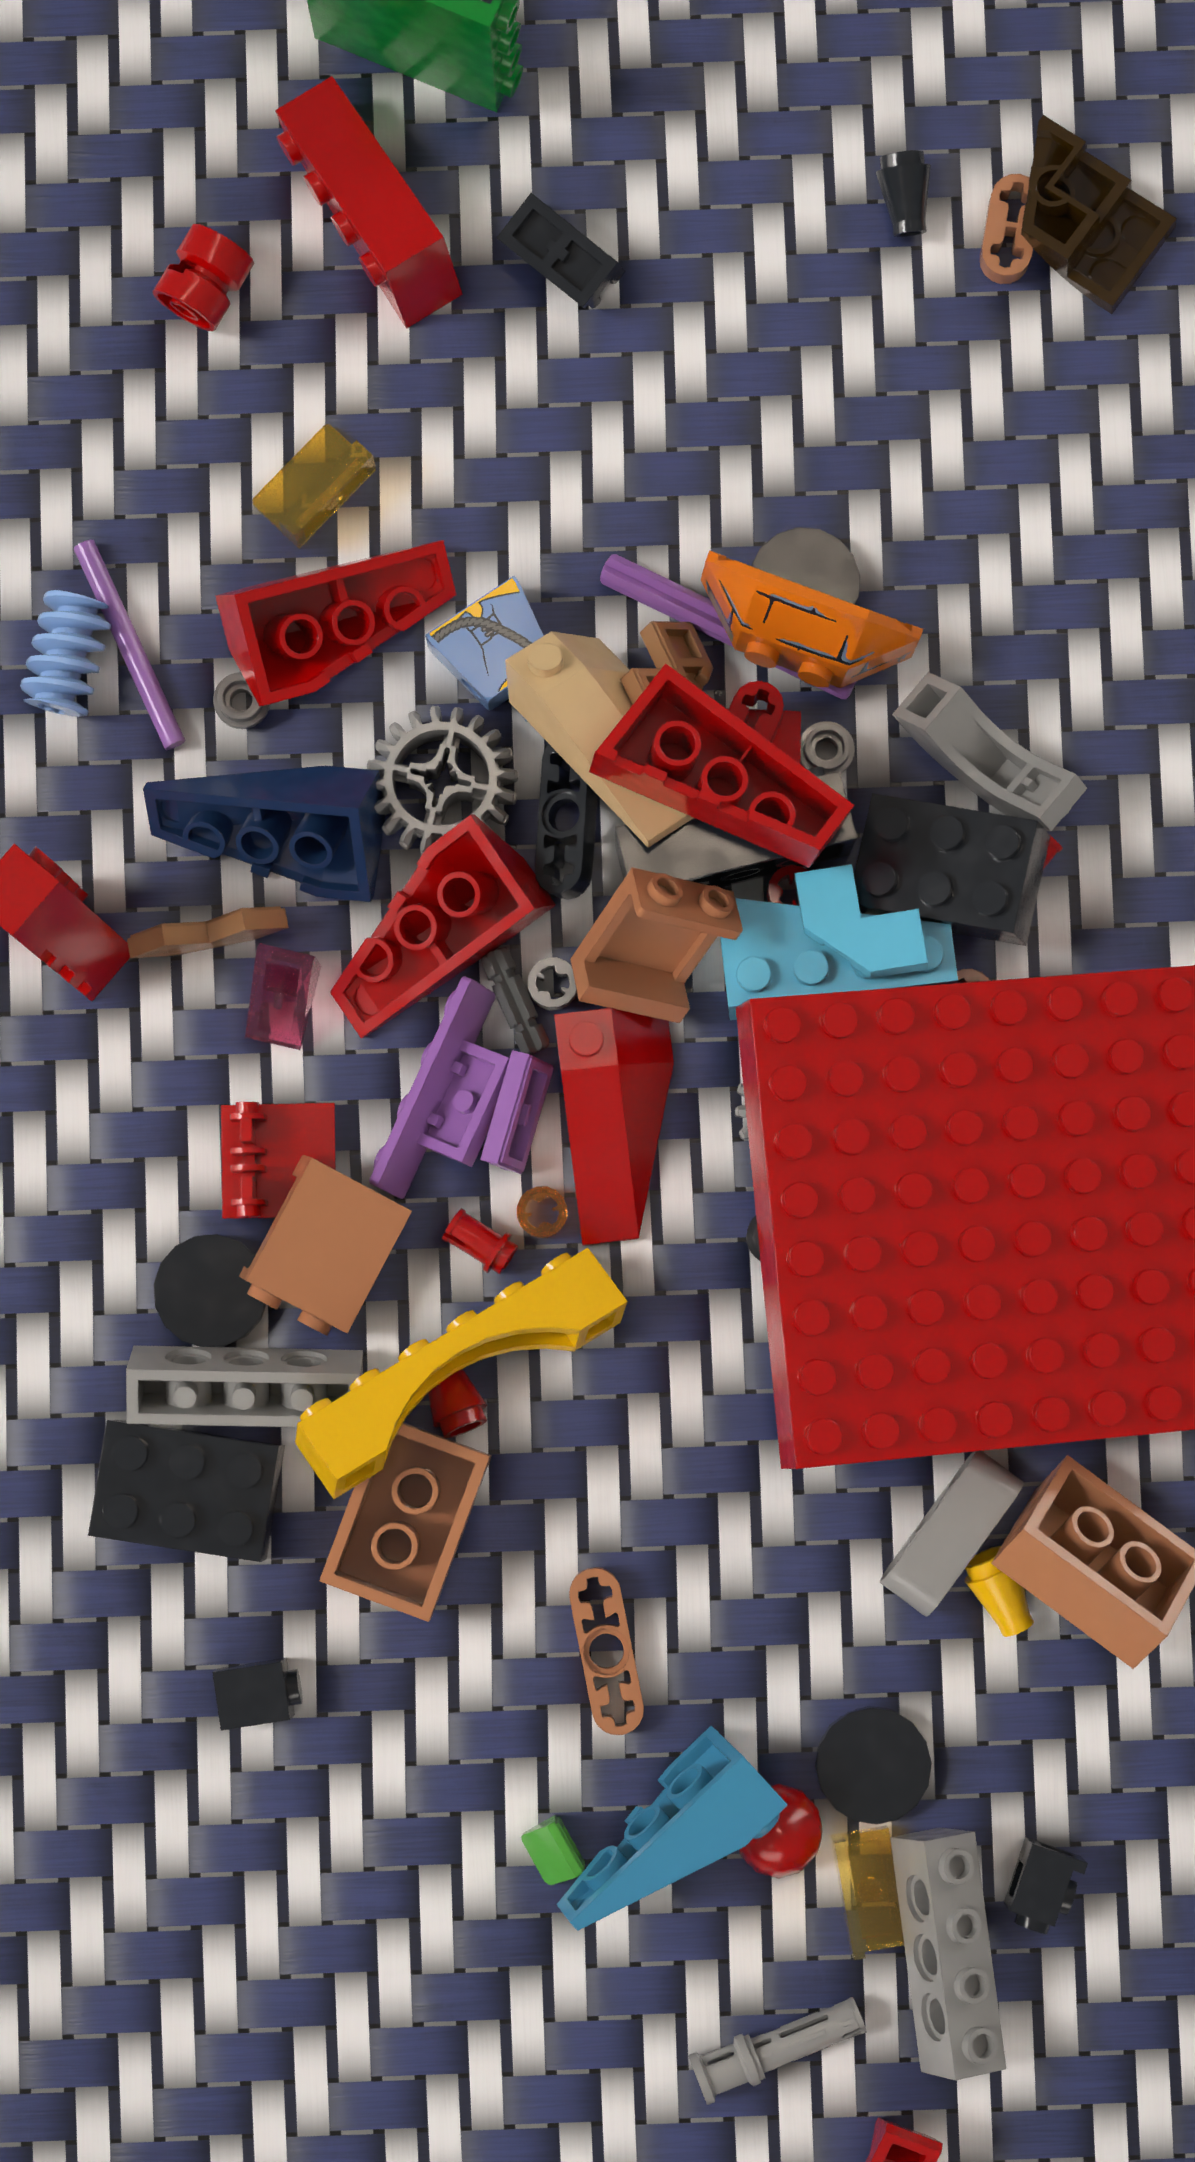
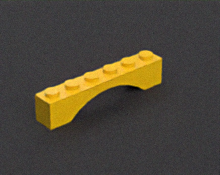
M586 1248L573 1257L569 1253L557 1256L541 1270L542 1275L525 1286L521 1281L509 1285L495 1297V1304L478 1314L474 1310L461 1314L447 1326V1333L429 1343L427 1339H422L413 1343L399 1355L398 1363L383 1372H380L378 1368L371 1369L359 1376L350 1385V1392L333 1402L329 1398L321 1399L307 1408L301 1414V1421L297 1424L295 1444L332 1498L336 1499L383 1470L391 1444L406 1417L430 1390L453 1373L482 1359L511 1351L554 1349L574 1352L621 1323L628 1301L590 1249Z

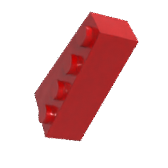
M333 76L275 110L283 129V133L276 136L281 149L293 166L301 162L308 173L303 178L313 197L320 206L327 203L334 214L331 216V220L342 240L347 246L353 244L360 255L358 257L368 278L375 287L379 286L406 329L463 295L443 235Z
M666 663L595 751L589 770L594 775L810 868L837 833L854 807V804Z
M14 843L0 859V926L92 1002L129 960L128 943L83 903L88 894L59 865L36 846L29 854H26Z

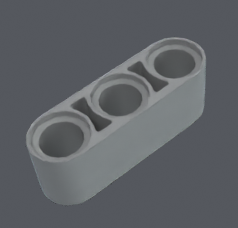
M983 1451L972 1452L890 1563L879 1583L922 1615L928 1617L948 1593L1016 1499L1024 1482Z

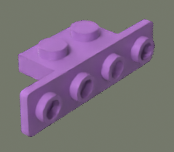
M463 976L456 990L448 997L445 1004L444 1017L433 1041L427 1045L422 1054L421 1067L409 1093L400 1102L397 1120L389 1138L375 1157L374 1170L369 1183L397 1198L403 1199L406 1196L426 1149L472 1167L489 1131L510 1058L475 1044L495 1000V993L477 981Z

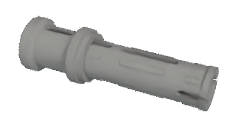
M850 1997L830 2008L800 2018L768 2033H763L754 2038H750L749 2034L745 2036L739 2034L734 2036L733 2044L703 2056L695 2052L688 2055L706 2104L709 2105L715 2102L716 2095L747 2082L752 2086L761 2084V2080L766 2078L764 2073L828 2048L845 2039L867 2033L857 2004L854 1998Z

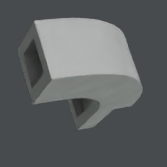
M930 672L923 677L892 714L910 736L943 768L977 796L1007 816L1037 820L1045 829L1052 831L1059 821L1069 813L1071 807L1087 789L1076 774L1038 757L1006 735L978 708L962 687Z

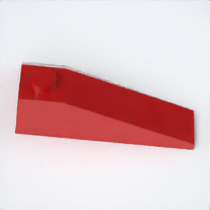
M439 540L215 595L229 651L259 706H265L316 692L329 683L330 679L354 662H360L373 653V649L398 632L405 631L457 594L444 540Z
M475 814L469 815L426 848L416 863L418 867L402 891H397L387 906L389 910L371 937L364 940L331 989V995L360 1038H365L476 963L485 954L495 950L556 905L548 892L540 887L535 873L526 860Z
M613 1008L555 1014L554 1019L582 1246L639 1239L674 1065L669 1021Z

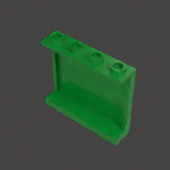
M307 0L314 36L319 40L496 113L504 95L512 98L518 88L523 73V66L518 64L522 45L517 43L521 23L516 21L520 0H492L491 4L481 0Z

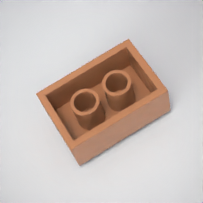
M403 1423L391 1444L383 1470L354 1487L319 1581L429 1622L434 1614L492 1455Z
M1068 1455L1035 1489L991 1563L1132 1669L1169 1635L1195 1586V1549Z

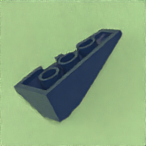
M315 766L147 782L143 787L150 832L154 837L211 858L224 854L252 865L250 872L268 878L270 873L273 872L300 882V891L316 897L371 902L374 897L383 836L382 826L385 822V815L378 814L374 808L376 802L383 798L382 791L378 790L376 782L380 780L379 770Z

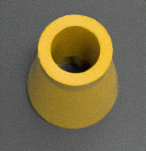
M996 1546L974 1555L965 1568L968 1576L964 1581L996 1622L1002 1636L1009 1637L1031 1627L1034 1620L1029 1612L1024 1588L991 1564L1001 1546Z

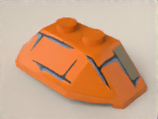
M709 550L701 582L734 649L743 652L745 658L756 665L766 668H774L778 665L797 672L798 677L802 681L816 687L825 688L833 685L842 688L910 659L913 656L923 629L900 622L897 619L849 603L745 563L726 558V556Z

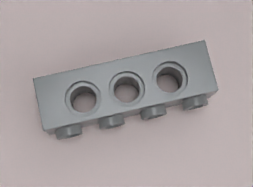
M134 1345L126 1368L127 1424L297 1427L298 1422L301 1421V1414L317 1401L329 1398L333 1402L350 1392V1385L363 1374V1350Z
M935 1828L890 1837L921 2072L956 2081L1005 2070L1006 2061L975 1832Z

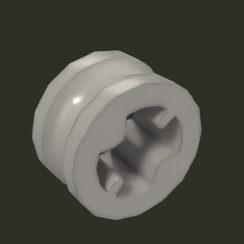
M557 957L545 958L537 962L530 970L528 992L532 1000L540 1008L549 1011L561 1010L569 1006L575 999L577 989L572 966L567 961ZM549 969H555L558 977H568L570 983L569 988L561 987V992L564 995L558 999H551L548 991L539 992L537 989V980L545 981L542 973Z

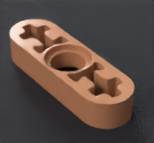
M590 1567L582 1570L575 1576L570 1586L569 1598L592 1715L598 1727L604 1732L612 1735H624L633 1731L639 1725L643 1717L644 1705L621 1588L617 1578L610 1571L601 1567ZM598 1577L601 1586L611 1587L612 1596H607L603 1600L605 1617L607 1618L617 1613L619 1625L600 1624L588 1631H584L582 1620H594L590 1601L581 1602L578 1597V1592L587 1589V1579ZM601 1634L614 1635L623 1645V1656L612 1667H601L590 1657V1645ZM628 1670L631 1681H618L622 1699L625 1701L633 1700L635 1709L626 1712V1722L615 1724L612 1715H603L601 1712V1706L609 1704L610 1701L608 1685L606 1683L596 1688L594 1677L611 1678Z

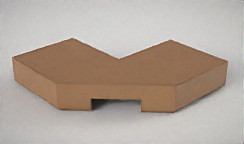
M651 621L640 632V635L656 668H631L620 679L633 705L665 663L701 690L710 679L713 665L691 622Z
M281 906L240 908L203 922L159 924L130 935L131 938L127 939L130 958L176 956L253 941L289 927L285 908H281Z

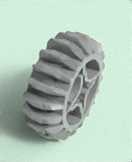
M439 706L431 707L430 716L432 722L422 724L417 711H412L408 714L413 728L406 733L402 726L396 722L389 726L393 738L397 741L395 745L381 739L375 743L376 750L386 757L387 760L375 759L369 760L367 763V769L379 770L380 777H383V779L376 782L378 790L382 791V796L385 797L378 800L374 808L378 814L387 815L392 813L382 826V830L387 836L395 834L402 827L405 829L399 841L401 848L408 850L417 837L422 838L420 845L422 856L427 847L461 822L441 825L448 808L459 801L474 802V799L482 800L481 805L472 814H475L490 829L491 827L486 823L489 819L500 825L508 823V814L497 807V804H516L517 794L501 786L517 782L518 772L511 768L499 769V767L513 759V752L511 748H501L492 751L502 739L498 729L489 731L483 737L479 736L485 723L482 716L476 715L472 718L469 725L464 727L462 726L464 713L463 709L455 707L451 712L450 722H442ZM443 740L442 744L439 745L436 756L431 761L426 763L410 762L409 766L402 764L407 756L418 747L429 742ZM460 743L472 749L482 759L489 773V784L476 781L475 776L465 774L457 767ZM447 761L451 782L458 780L459 784L446 786L443 794L439 795L437 804L433 783L426 784L425 780L438 779L441 771L445 770ZM396 781L407 783L409 788L420 791L426 796L424 822L411 816L399 803L396 796Z

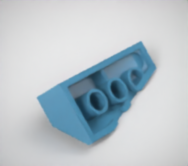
M710 1726L660 1776L658 1782L664 1787V1790L651 1806L645 1809L636 1806L625 1819L628 1826L621 1843L617 1847L612 1845L599 1851L556 1905L572 1926L579 1931L745 1847L753 1838L757 1839L766 1835L776 1825L779 1813L788 1804L744 1756L715 1728Z

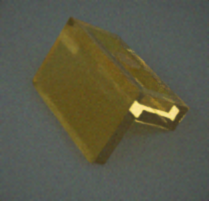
M326 424L253 498V505L300 549L376 471L373 455L357 440L350 444L331 425Z
M888 1826L830 1835L849 1950L853 1959H866V1951L903 1946L904 1939Z

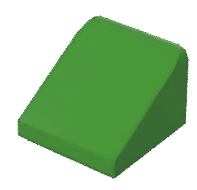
M554 1815L524 1832L521 1836L525 1848L544 1882L548 1885L574 1879L583 1873L585 1861L560 1816Z

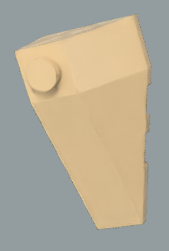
M551 631L505 660L508 696L511 705L648 848L693 819L689 815L589 772L595 751L632 706L620 680L629 669L599 638Z

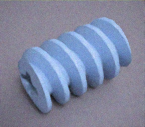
M47 591L44 594L43 601L53 611L43 612L38 616L37 622L39 626L48 633L36 634L32 638L31 643L33 647L43 655L30 656L26 661L27 668L38 677H27L21 680L20 687L22 691L32 697L23 700L32 706L49 712L76 717L87 716L89 711L75 702V697L77 695H93L94 688L80 680L81 674L99 673L100 667L88 660L86 655L87 652L105 651L106 646L93 638L92 632L110 630L111 624L97 615L99 609H108L109 606L96 599L68 591Z

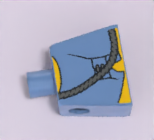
M512 576L425 634L427 646L432 654L489 711L509 699L505 660L544 636L522 587L515 576Z

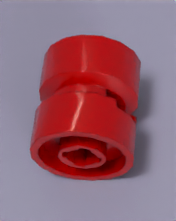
M193 224L176 251L180 263L167 266L152 293L163 306L183 320L196 327L213 332L231 304L226 294L228 292H237L255 263L252 257L232 240L201 224Z

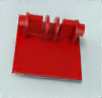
M236 1102V1105H221L222 1219L276 1218L297 1178L292 1174L302 1155L312 1157L336 1170L335 1103L259 1104V1102Z

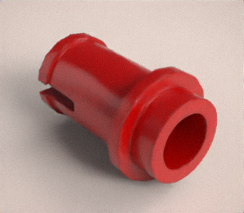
M462 1208L453 1217L442 1236L443 1241L451 1243L484 1264L483 1271L489 1273L492 1269L501 1275L518 1249V1245L510 1241L512 1237L510 1233L506 1232L502 1236L467 1214Z

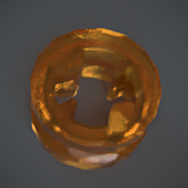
M536 1186L527 1190L520 1197L517 1205V1219L521 1228L529 1235L536 1238H549L556 1235L564 1227L567 1220V1205L563 1196L555 1189L547 1186ZM546 1197L551 1198L557 1204L556 1207L552 1208V1211L559 1212L556 1222L553 1225L543 1222L538 1228L532 1226L527 1221L528 1218L533 1216L531 1212L526 1213L528 1203L531 1200L541 1203Z

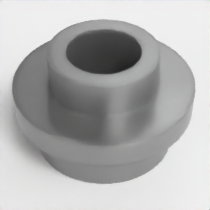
M241 672L230 674L222 679L217 685L213 696L214 709L218 717L226 725L236 729H248L256 726L265 718L270 704L259 706ZM248 693L252 696V704L247 710L238 711L232 707L233 698L237 694Z
M822 721L811 725L802 734L801 764L806 769L824 767L825 774L838 771L842 774L850 766L854 757L855 746L852 736L843 726L831 721ZM825 741L832 743L836 748V756L830 760L819 758L815 751V747L819 743Z

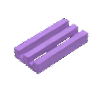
M512 1050L480 1160L507 1171L519 1174L524 1172L553 1073V1065L530 1054Z

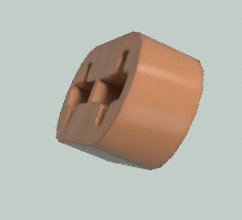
M1009 174L1001 178L995 184L988 204L980 251V267L986 277L998 284H1011L1018 281L1026 273L1032 257L1033 247L1021 235L1025 205L1021 206L1016 222L1007 221L1009 205L1005 201H1000L1007 200L1010 192L1016 191L1021 193V202L1026 204L1030 177L1022 174ZM1004 236L1014 237L1011 250L1012 255L1020 257V259H1013L1010 267L1000 266L999 256L991 254L1000 251Z

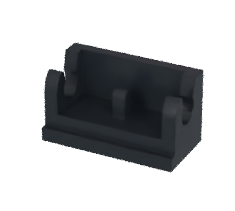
M532 193L529 194L497 236L499 241L584 309L587 305L591 308L598 306L601 302L599 296L609 283L616 284L626 272L615 259Z

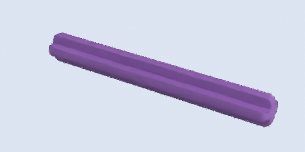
M612 554L607 559L600 574V581L603 585L680 622H691L696 630L733 647L709 598L617 554ZM776 665V668L800 679L797 672ZM856 682L842 688L833 685L817 688L840 699H847Z

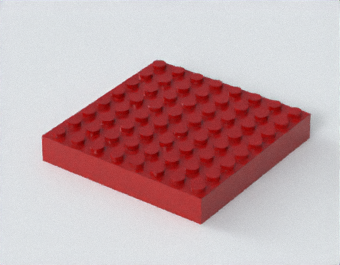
M1195 965L754 998L736 1007L781 1469H802L1195 1430Z

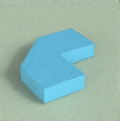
M852 864L795 873L804 934L820 945H826L850 961L854 968L869 978L928 969L919 909L861 918Z

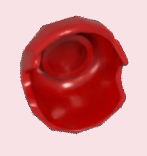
M782 1784L771 1786L788 1804L779 1813L778 1822L766 1835L757 1839L753 1838L745 1847L738 1850L741 1857L757 1873L778 1879L800 1873L818 1853L823 1833L819 1810L802 1790Z

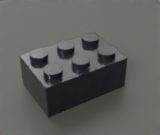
M872 793L854 872L860 913L881 915L919 909L921 921L951 924L952 933L1026 946L1050 835L1037 820Z
M107 1420L88 1536L262 1562L268 1556L285 1445L148 1424H127V1421Z

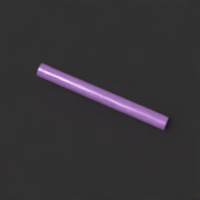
M86 540L74 547L75 554L96 600L109 606L108 609H101L106 621L111 624L110 630L159 738L165 750L176 748L186 740L95 541Z

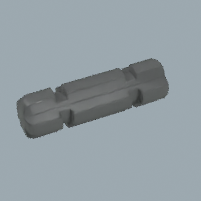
M502 947L488 952L481 957V964L488 980H493L495 983L492 989L510 1029L515 1028L517 1032L514 1038L520 1052L533 1055L546 1049L549 1046V1039L542 1023L537 1024L535 1020L538 1014L520 974L515 975L514 973L516 965L509 949Z

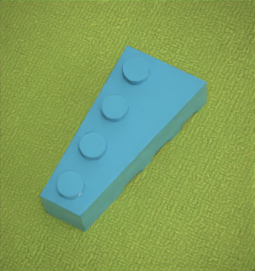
M735 898L743 931L737 940L720 937L730 1020H737V1006L754 998L958 983L951 924L921 921L928 959L927 970L869 978L854 968L850 961L826 945H820L804 934L800 906ZM860 913V914H861V918H862V917H868V916H874V915H870V914H862V913Z

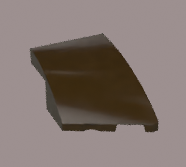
M1043 115L1038 122L1021 235L1066 281L1095 304L1113 314L1176 227L1177 218L1131 190V179L1086 152L1085 140Z

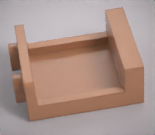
M632 867L570 959L579 1001L680 1023L690 1010L684 984L718 936L737 940L743 931L734 892L717 886L675 878L664 873H655Z
M302 1155L292 1174L297 1178L251 1265L249 1268L244 1266L239 1277L252 1284L247 1294L277 1310L282 1300L302 1310L297 1320L312 1329L328 1336L333 1326L348 1334L412 1211L316 1159Z

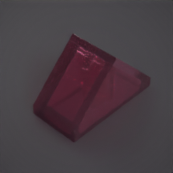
M259 943L255 957L246 1038L297 1050L301 1049L321 970V965L315 956Z

